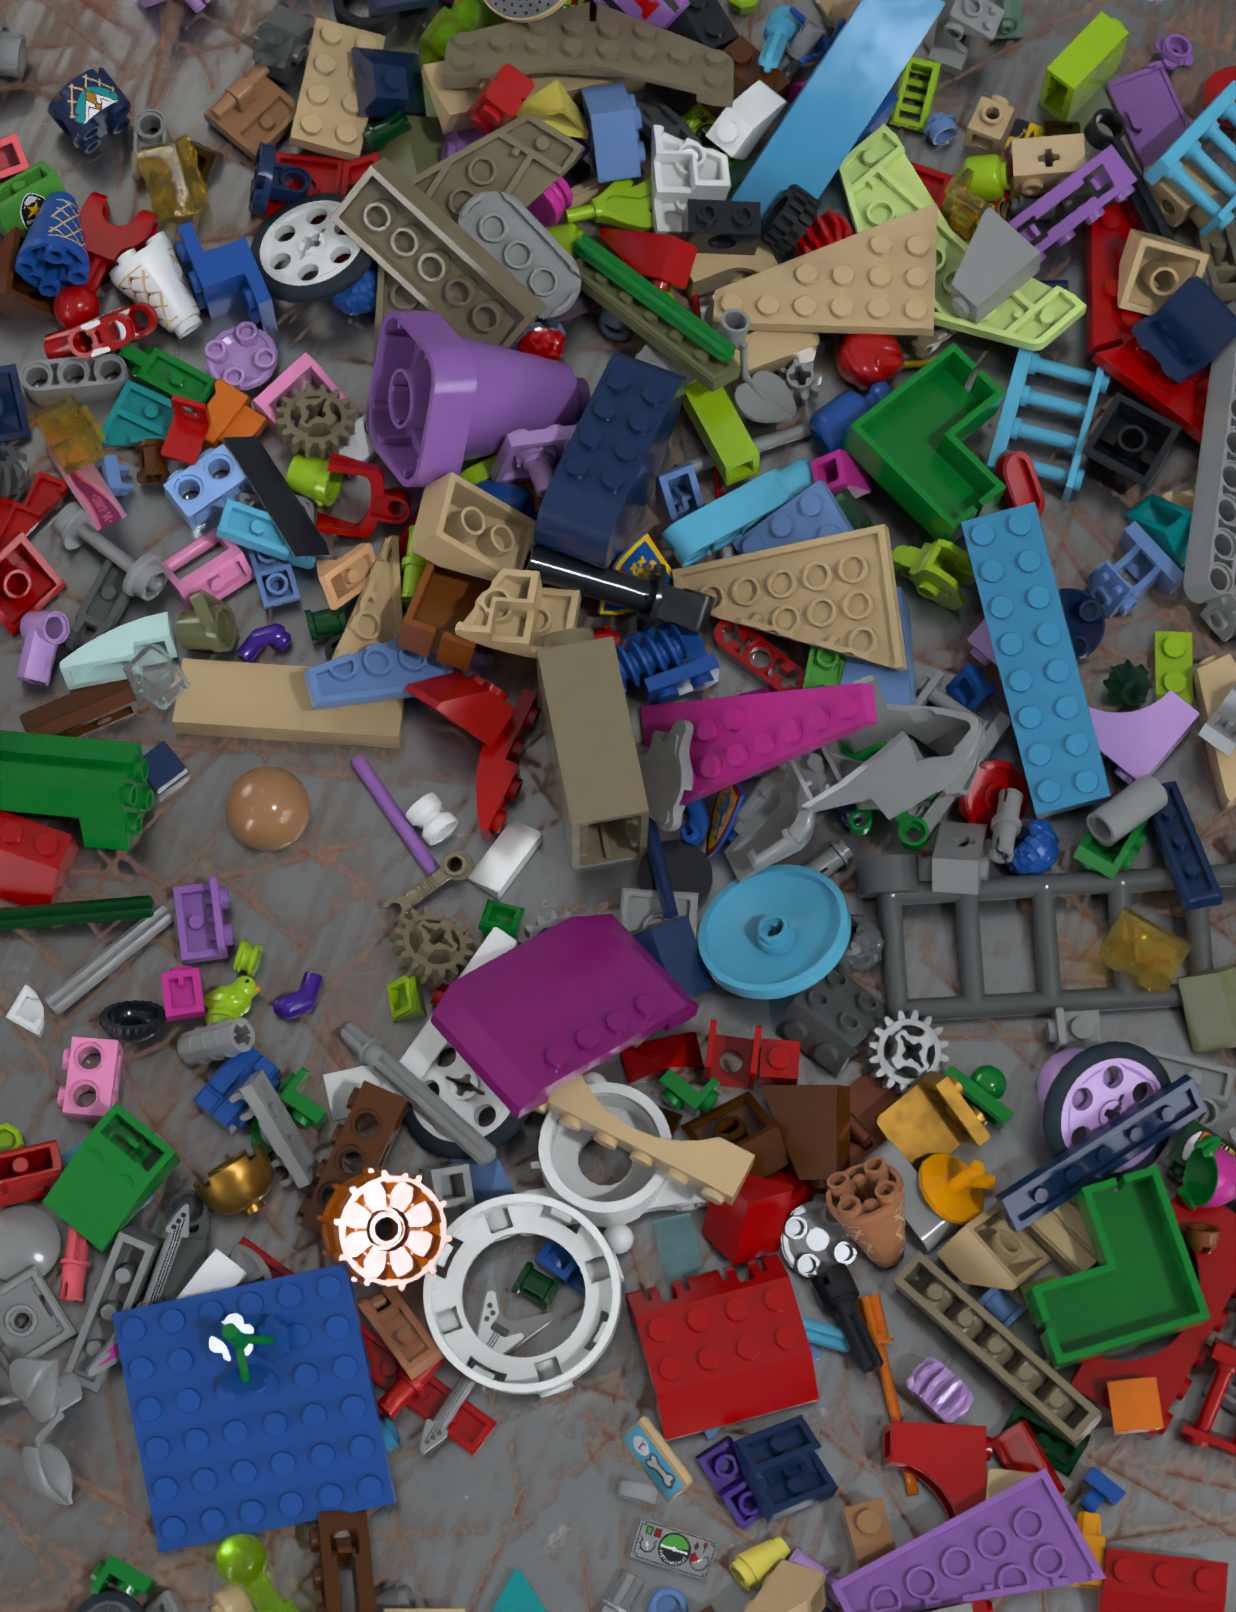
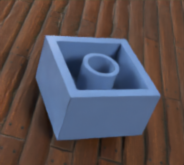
M624 82L581 88L583 111L589 130L587 144L590 145V152L588 154L598 183L641 177L640 163L646 162L644 144L643 141H640L638 129H642L640 109L636 107L634 94L627 93Z

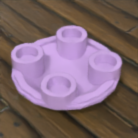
M244 321L238 326L224 330L216 338L209 341L205 347L206 366L210 376L216 380L221 378L240 391H247L261 386L272 376L277 366L278 351L273 339L249 321Z

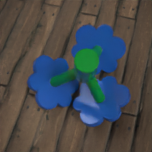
M230 1313L225 1317L224 1322L217 1320L212 1324L214 1334L208 1340L210 1350L215 1353H222V1357L225 1360L231 1361L237 1355L239 1369L229 1371L228 1378L222 1382V1389L226 1393H234L237 1398L260 1394L266 1389L265 1382L268 1381L269 1374L267 1371H260V1367L256 1364L247 1365L246 1356L251 1353L253 1344H256L257 1355L259 1357H266L268 1363H276L279 1357H285L289 1351L288 1327L285 1324H281L277 1316L270 1315L266 1318L264 1325H260L257 1328V1335H253V1327L249 1324H244L241 1315Z

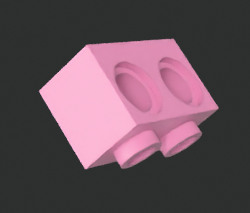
M72 1036L71 1048L64 1049L62 1061L63 1071H68L66 1086L59 1087L57 1099L58 1109H63L62 1113L67 1121L98 1123L109 1109L117 1103L123 1048L119 1040ZM90 1054L101 1056V1062L97 1067L93 1069L82 1067V1062L86 1056ZM84 1092L96 1093V1100L91 1106L80 1107L77 1105L79 1096Z

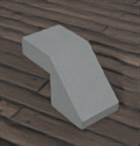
M1236 684L1232 687L1217 711L1198 733L1200 737L1228 756L1236 750Z

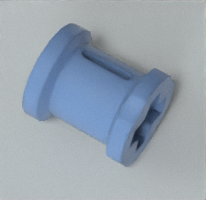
M990 1288L978 1300V1303L1007 1329L1028 1309L1025 1304L1019 1305L1005 1289Z

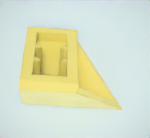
M558 79L523 101L522 106L514 116L516 119L526 114L534 115L567 136L588 139L589 130L586 118Z

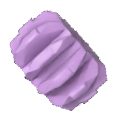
M927 1357L922 1363H919L906 1380L907 1389L945 1424H953L958 1418L961 1419L974 1400L973 1393L968 1389V1386L935 1358Z

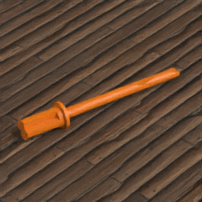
M880 1294L863 1296L857 1299L860 1313L884 1361L879 1369L890 1421L903 1422L885 1346L895 1341L894 1338L889 1337ZM902 1471L907 1495L919 1494L916 1478Z

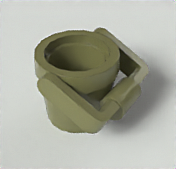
M200 589L189 597L194 610L182 612L178 617V640L184 649L229 652L233 648L235 641L239 638V631L236 627L232 609L223 601Z

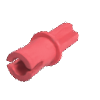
M70 1225L68 1226L64 1259L59 1261V1264L63 1266L58 1300L82 1303L87 1268L91 1267V1262L87 1261L89 1241Z

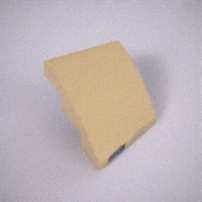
M502 568L491 581L490 588L482 592L477 598L475 607L463 622L459 621L456 624L455 633L459 637L489 648L537 659V650L549 648L548 640L552 635L566 629L576 628L581 603L580 590L543 588L540 571Z

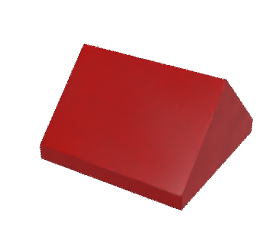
M18 531L0 548V625L12 636L20 630L21 619L27 612L32 610L40 611L66 586L64 581L21 531Z
M748 1174L733 1205L724 1201L722 1205L708 1202L701 1233L733 1265L778 1252L780 1236L783 1232L794 1185Z

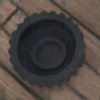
M145 1000L117 1002L104 1008L99 1015V1026H102L107 1035L125 1043H137L150 1039L166 1021L163 1006Z

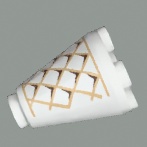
M162 231L152 236L146 242L147 246L137 252L135 248H132L119 256L116 260L119 265L113 268L109 275L111 276L110 280L134 303L145 302L150 304L157 313L158 323L168 332L175 333L181 339L195 331L203 322L199 318L200 310L175 244Z

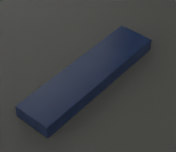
M1177 782L1161 783L1167 793L1168 803L1148 818V821L1184 911L1221 905L1223 895Z

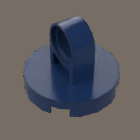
M259 143L254 163L256 167L254 179L251 181L250 213L265 215L269 199L293 202L308 196L312 183L310 174L304 168L275 162V144ZM296 179L302 183L303 188L299 190L291 189L286 185L285 181Z

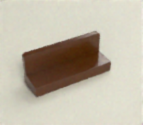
M127 679L84 687L21 714L20 720L27 733L82 738L141 713L132 688Z

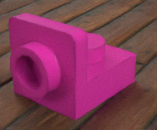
M180 965L171 968L169 972L160 973L167 1022L206 1016L202 988L204 985L199 967L192 968L189 965Z

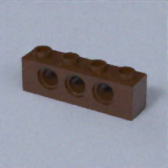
M365 1080L361 1088L354 1087L346 1105V1108L350 1110L345 1124L338 1123L330 1140V1144L334 1146L328 1160L324 1158L321 1160L314 1175V1180L318 1182L312 1196H305L299 1208L297 1216L302 1218L299 1224L301 1227L322 1236V1222L318 1221L316 1217L323 1215L327 1205L326 1196L333 1189L332 1185H342L349 1179L363 1174V1168L365 1167L373 1168L374 1173H376L377 1169H382L411 1104L407 1098ZM372 1116L377 1118L378 1128L375 1133L370 1136L359 1134L358 1124L364 1117ZM350 1152L359 1153L362 1157L359 1169L354 1172H345L342 1168L344 1156Z

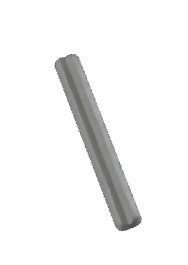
M162 904L157 905L151 918H141L46 996V1004L55 1014H62L170 925L174 920L172 914Z

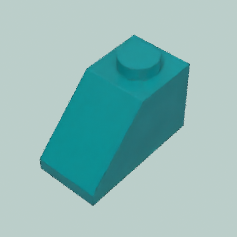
M1151 494L1124 514L1129 524L1136 521L1179 568H1183L1186 565L1192 511Z

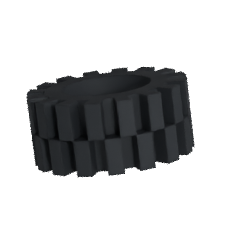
M791 184L788 189L782 192L781 197L775 199L774 205L767 210L768 214L762 218L760 240L781 255L789 252L792 245L795 246L798 243L799 238L805 235L807 227H810L813 223L812 219L818 213L820 201L799 185Z

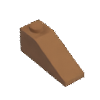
M883 1497L843 1507L840 1515L856 1571L896 1549Z

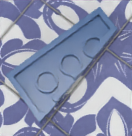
M398 634L395 639L382 644L377 642L366 646L365 650L350 655L348 653L309 668L303 677L312 708L317 710L414 697L405 690L409 683L455 671L452 666L436 661V653L430 652L429 657H425L396 646Z

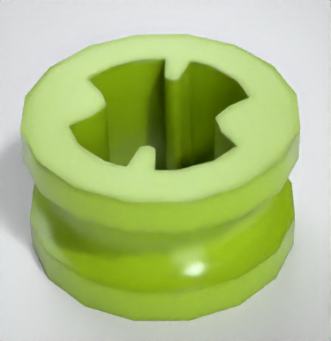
M243 939L235 957L233 971L240 973L241 970L247 972V976L254 977L261 961L263 944L257 943L256 946H252L249 940Z

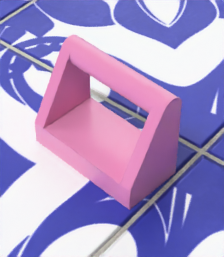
M305 352L253 400L255 411L267 418L268 427L276 433V408L281 407L283 396L292 399V389L297 388L302 392L306 388V384H311L312 382L316 383L319 387L325 384L327 393L340 389L318 363ZM340 391L339 400L346 398L345 395Z
M217 527L161 562V565L169 572L167 583L187 611L194 610L189 597L200 589L221 600L255 578L242 550L235 543L215 536ZM219 542L226 550L181 580L173 573Z

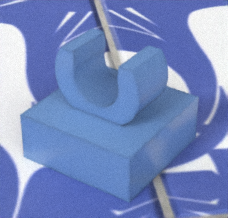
M103 454L94 463L114 496H125L134 488L131 483L121 482V477H125L131 469L126 464L118 465L117 455Z

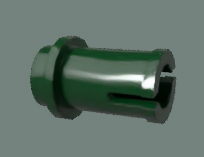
M399 109L396 113L376 125L373 123L368 124L369 129L365 130L364 134L374 150L378 148L384 150L388 142L412 130V125L410 122L407 123L409 121L408 117L402 109Z

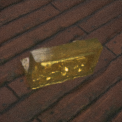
M188 135L180 136L174 142L144 146L136 151L154 213L158 214L159 220L193 215L207 204V186L200 177L197 167V152L195 147L191 145Z

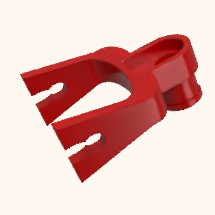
M331 452L327 471L367 477L371 486V499L365 516L358 523H352L318 512L315 526L319 533L365 539L373 533L377 521L397 525L407 520L411 508L409 495L400 487L384 489L385 474L380 466ZM393 501H398V502H400L401 504H400V505H394L392 502H393Z

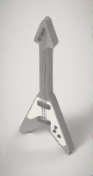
M489 1277L485 1287L476 1336L491 1349L507 1355L550 1324L553 1320V1314L547 1312L518 1320L506 1319L502 1313L495 1278ZM471 1357V1362L468 1365L469 1368L472 1369L477 1365L484 1370L488 1369V1367ZM465 1374L461 1375L434 1419L426 1420L419 1448L421 1455H424L447 1438L448 1430L446 1428L476 1383Z

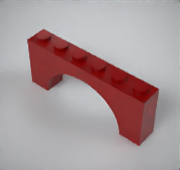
M1177 1191L1170 1203L1211 1318L1201 1326L1180 1332L1171 1344L1146 1358L1132 1361H1114L1097 1357L1081 1362L1069 1383L1099 1409L1101 1414L1112 1420L1107 1382L1156 1377L1164 1427L1157 1431L1135 1433L1147 1441L1153 1438L1156 1433L1161 1436L1165 1433L1174 1416L1168 1412L1175 1398L1182 1401L1192 1384V1380L1187 1378V1375L1193 1364L1200 1367L1211 1349V1346L1206 1344L1212 1330L1217 1333L1220 1332L1230 1314L1224 1308L1231 1296L1236 1299V1213L1222 1205L1214 1208L1197 1206V1209L1192 1212L1184 1205ZM1190 1223H1208L1221 1229L1217 1248L1210 1254H1205L1203 1248L1200 1253H1195L1190 1248L1187 1238Z
M891 1421L883 1426V1467L902 1470L925 1484L940 1502L948 1521L986 1500L988 1481L987 1461H990L992 1457V1439L987 1437V1426ZM991 1600L971 1601L973 1612H993ZM970 1602L932 1608L930 1611L966 1604Z

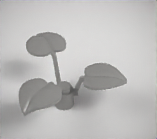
M714 301L707 307L704 315V322L712 328ZM735 308L724 311L718 328L715 330L734 343L736 346L735 350L738 349L740 351L741 377L745 382L735 390L734 401L736 407L742 415L755 422L778 423L791 421L796 415V404L786 383L779 376L766 370L756 372L752 378L748 374V343L745 341V337L747 334L755 332L748 330L750 326L749 316L744 311ZM649 342L635 356L636 359L687 377L686 386L696 381V379Z
M20 1357L14 1360L9 1368L10 1383L15 1394L0 1397V1406L23 1400V1406L28 1408L36 1420L47 1422L36 1436L35 1445L28 1444L23 1448V1467L30 1483L41 1495L55 1503L68 1506L74 1503L71 1497L73 1480L69 1463L65 1455L56 1446L45 1443V1438L55 1424L64 1419L63 1410L81 1400L82 1389L77 1379L70 1373H63L58 1376V1359Z

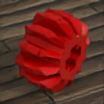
M826 211L812 219L813 223L810 227H807L805 235L799 238L798 243L793 249L799 257L850 237L854 234V231L841 212L832 213L831 211Z

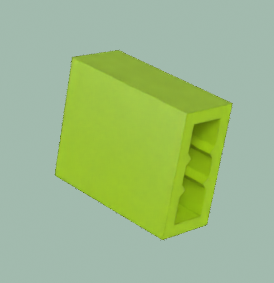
M1101 11L1046 68L1038 104L1060 121H1069L1119 69L1129 35L1124 25L1116 18H1110Z

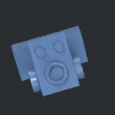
M1136 521L1124 529L1119 544L1126 550L1127 554L1114 565L1107 560L1095 568L1088 576L1090 584L1084 591L1097 600L1108 619L1117 613H1120L1122 616L1128 614L1139 603L1137 598L1154 584H1157L1170 596L1180 587L1184 578V572ZM1126 571L1137 584L1132 586L1120 574Z

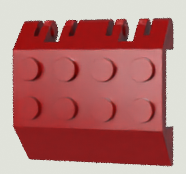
M778 1254L760 1259L762 1271L756 1259L747 1261L746 1272L749 1280L743 1282L739 1281L736 1271L732 1266L723 1268L725 1281H723L718 1269L686 1277L685 1285L687 1291H685L680 1279L671 1281L670 1291L673 1300L663 1302L656 1286L647 1288L649 1301L646 1300L642 1289L625 1293V1301L632 1327L636 1326L656 1395L654 1405L665 1441L819 1400L811 1348L790 1277Z

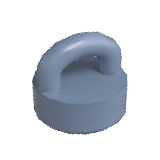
M603 307L599 320V329L602 334L608 339L617 342L627 340L631 335L632 329ZM609 326L612 327V328L621 330L622 332H620V333L615 332V331L611 330V329L609 328Z

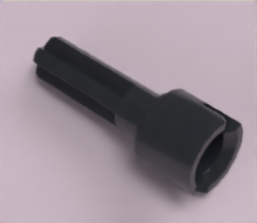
M845 1263L831 1265L826 1268L825 1272L828 1279L823 1280L821 1276L814 1275L811 1278V1283L823 1309L835 1313L862 1372L865 1374L875 1372L881 1368L884 1361L856 1304L860 1292Z

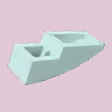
M168 612L143 617L118 626L84 644L59 662L68 690L142 676L141 664L178 657L175 632Z

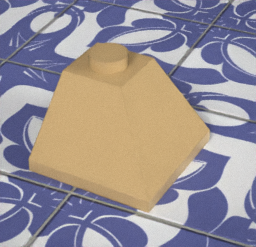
M1130 229L1119 263L1117 306L1150 316L1155 314L1188 278L1199 276L1202 279L1210 255L1165 237Z
M998 1202L967 1223L936 1253L944 1262L947 1270L955 1275L963 1284L1005 1290H1015L1052 1261V1258L1025 1229L1017 1233L1009 1228Z

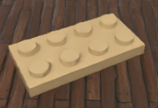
M317 17L288 145L348 161L360 157L368 116L359 115L351 49L353 47L383 50L386 36Z

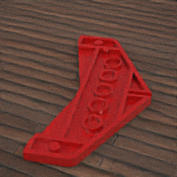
M1127 200L1102 207L1106 213L1089 226L1086 224L1087 354L1116 346L1097 352L1091 361L1166 418L1183 426L1182 430L1201 444L1211 366H1206L1196 377L1178 384L1177 381L1170 379L1164 374L1161 364L1152 354L1145 352L1138 345L1137 337L1130 330L1139 320L1150 315L1119 308L1117 306L1119 263L1130 229L1142 231Z

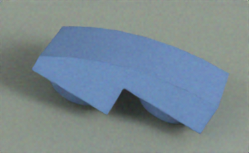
M247 548L265 609L301 600L291 563L287 559L283 561Z

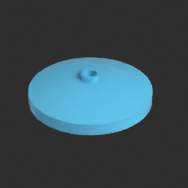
M772 865L743 883L735 879L713 898L700 922L698 947L707 971L727 991L750 999L768 1000L787 997L813 986L837 965L849 943L851 915L842 892L826 875L812 868L800 865Z

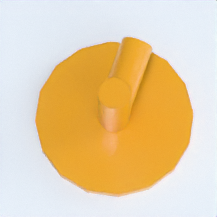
M946 1153L932 1154L921 1163L918 1171L919 1187L925 1201L935 1213L946 1221L957 1225L967 1224L982 1214L985 1205L983 1189L991 1190L996 1183L993 1174L985 1173V1166L981 1161L974 1160L967 1166L957 1157Z

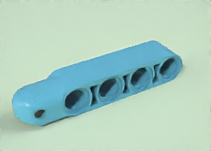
M797 459L780 469L776 468L764 473L679 519L662 533V539L669 549L674 552V556L682 567L696 563L736 541L814 484L810 463L812 459Z

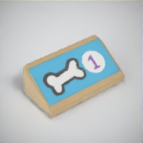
M643 1416L623 1435L622 1442L666 1501H672L692 1486V1476L648 1417Z

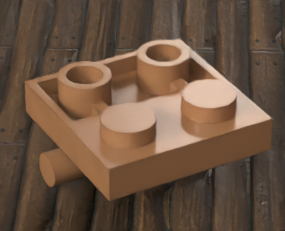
M260 63L255 67L252 66L243 76H239L224 90L225 93L204 112L205 120L254 161L260 142L276 145L291 130L297 101L266 77L270 71L266 65Z

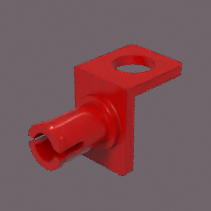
M172 395L170 401L174 418L161 449V455L164 458L178 461L185 465H196L212 423L208 406L198 401ZM183 407H189L191 409H194L198 413L190 412L184 409Z

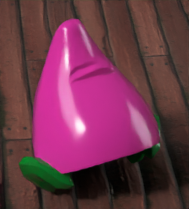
M1209 1136L1194 1144L1196 1147L1186 1161L1183 1187L1177 1188V1192L1184 1205L1192 1212L1197 1209V1206L1214 1208L1236 1199V1156L1220 1147L1222 1144L1221 1136Z

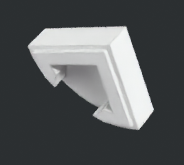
M25 984L5 1018L7 1021L41 1038L46 1025L45 1009L35 991Z

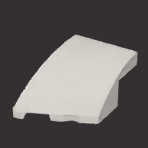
M654 124L651 136V197L654 233L673 235L682 239V218L688 199L726 200L731 187L728 157L712 148H704L699 142L690 138H686L684 141L664 132L663 126Z

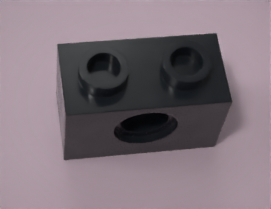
M687 200L682 218V240L698 247L697 253L755 255L761 237L760 202Z

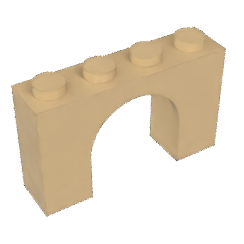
M759 240L755 255L697 253L686 287L689 298L691 299L694 294L702 295L779 265L773 255L774 250ZM755 331L747 334L745 341L748 343V374L752 378L756 372L766 370L776 375L779 374L781 367L789 369L793 365V359H797L798 363L813 361L817 347L820 344L818 333ZM737 349L734 351L735 355L731 360L741 367L740 351ZM741 369L740 377L731 382L735 390L739 385L745 383L741 377Z

